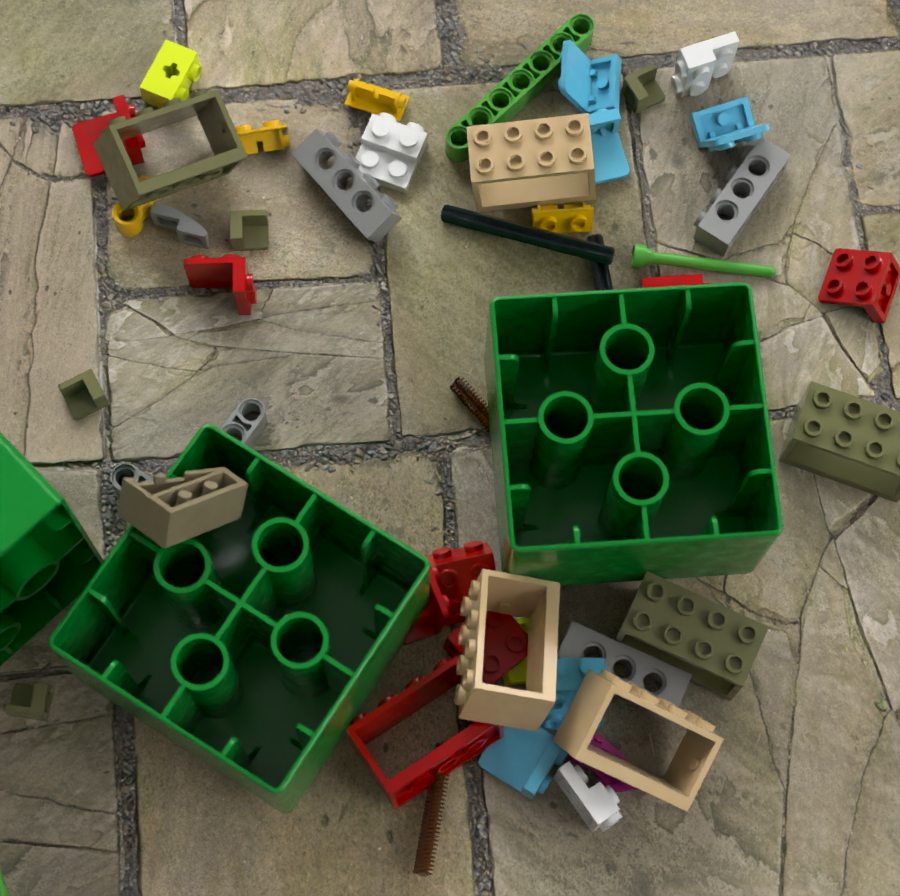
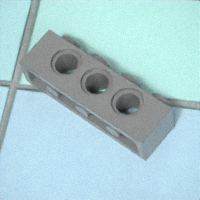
M316 128L292 155L368 240L378 243L402 219L396 211L399 206L387 194L383 196L377 190L380 186L379 183L370 174L366 173L364 175L358 167L361 164L350 152L345 154L339 147L342 142L331 131L325 133ZM334 156L333 166L327 169L326 163L328 159ZM353 177L352 187L346 190L345 183L347 179ZM371 198L372 207L365 212L364 203L367 199Z
M760 138L755 145L749 144L740 158L743 160L740 167L738 168L734 165L725 179L728 184L723 190L718 188L709 202L712 204L708 212L702 210L695 220L694 226L697 229L693 239L724 257L785 170L791 154L764 138ZM750 170L758 171L761 175H753ZM740 192L745 195V198H739L734 193ZM718 215H726L730 218V220H722L718 217Z
M574 621L571 622L557 654V658H583V654L587 651L596 652L599 658H605L606 670L613 674V666L617 664L625 665L629 670L630 676L620 679L627 683L631 682L647 690L643 685V680L645 678H654L659 683V690L656 692L648 691V693L656 697L660 696L677 707L681 703L692 676L688 672Z

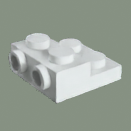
M734 31L680 48L677 61L675 62L674 73L671 77V85L674 92L679 93L681 98L688 95H700L708 89L712 76L719 78L727 74L731 69L740 42L736 32Z
M380 113V116L372 114L362 135L361 146L355 157L361 164L358 168L364 175L366 173L370 174L380 185L406 194L427 146L428 133L424 132V128L417 123L409 122L406 126L396 122V118L391 114Z
M570 761L558 768L554 780L591 832L598 828L605 832L622 818L619 812L620 808L617 805L620 800L609 785L604 787L601 782H598L589 789L586 785L589 779L579 765L573 767Z

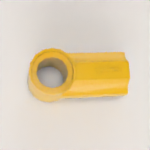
M141 175L139 181L141 182L151 177ZM158 199L126 211H122L119 202H117L112 209V216L118 232L126 237L138 235L142 231L143 221L151 211L153 202H157ZM125 216H134L130 221H121Z

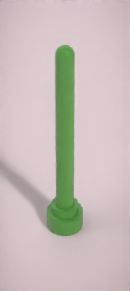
M634 243L632 249L631 267L644 269V266L658 264L772 278L776 274V269L768 265L652 252V248H647L645 244Z

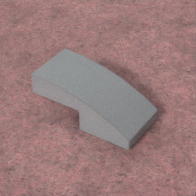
M153 202L150 213L155 226L176 230L180 243L209 249L208 233L198 222L172 207Z

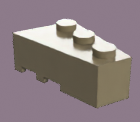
M225 467L184 471L183 477L166 479L165 474H156L153 477V481L135 483L134 477L123 478L117 514L165 549L240 519L248 483Z

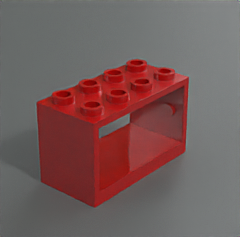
M458 655L451 660L449 658L441 660L433 667V672L424 678L418 676L412 679L405 686L406 689L396 696L391 694L383 698L378 703L377 709L369 714H359L350 721V726L346 728L353 748L394 810L430 787L435 782L436 773L443 772V776L449 775L504 737V726L476 721L389 780L366 748V744L457 684H461V675L456 674Z

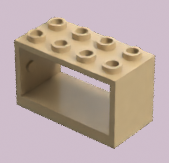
M589 113L467 127L470 176L477 212L534 207L539 204L543 206L596 200Z
M482 569L477 581H471L469 596H464L461 605V616L465 617V625L461 626L458 643L463 645V655H459L456 674L461 675V684L457 685L454 696V704L459 705V719L538 731L556 702L559 582ZM486 610L529 618L526 690L482 683Z
M588 669L553 742L574 759L688 812L724 738L713 732L716 726L703 720L702 717L686 709L682 710L672 702L660 696L656 697L631 682L627 683L607 670L602 669L600 674ZM614 693L687 728L663 778L590 744Z

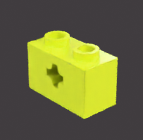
M165 39L139 87L143 102L161 109L164 103L172 99L179 98L181 102L187 100L192 82H196L199 79L202 71L198 52Z

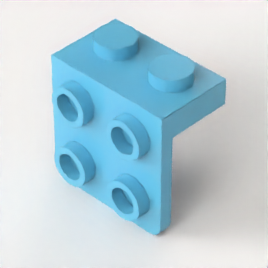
M571 40L564 41L563 50L560 53L561 78L558 80L561 94L583 114H593L595 111L604 108L608 110L618 108L619 110L622 59L617 54L590 60Z
M742 97L689 113L698 148L708 147L709 152L736 146L735 140L736 143L763 138L762 132L770 130L769 123L754 124L748 97Z
M618 108L611 110L599 109L593 114H589L595 185L626 178L630 172L618 134L621 121Z
M557 658L556 702L540 727L542 729H559L588 669L600 674L602 669L606 670L605 658ZM604 715L597 728L603 726Z
M504 726V737L484 750L478 765L487 773L533 800L537 792L542 795L544 794L553 779L548 775L554 764L560 767L568 753L553 742L555 736L541 727L536 732Z

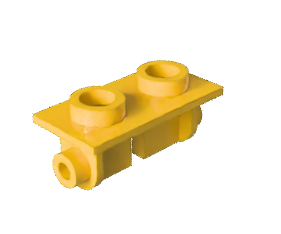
M354 79V81L350 80L348 83L347 91L349 93L344 105L380 116V113H388L396 118V122L400 123L410 96L360 81V79Z
M280 120L263 122V128L251 129V125L235 127L247 155L258 154L257 142L263 141L264 152L285 150V147L290 146L289 134H282V130H287V124L281 125Z
M585 201L563 204V209H558V205L540 206L539 204L536 208H531V219L533 220V227L556 233L589 232L593 228L594 208L591 207V204H585Z

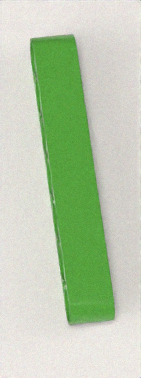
M582 13L572 16L447 131L445 146L447 157L453 162L458 163L469 159L468 126H475L473 125L475 123L486 125L509 122L561 74V52H557L556 49H563L564 41L571 40L584 53L592 43L595 26L594 20L587 14ZM576 31H583L585 34H578ZM537 67H542V68H544V69H546V70H544V71H539V70H536L535 68H537ZM515 86H524L525 89L520 90L515 88ZM496 104H503V105L506 106V107H505V108H497V107H495L494 105H496ZM460 141L465 143V145L455 146L453 143Z

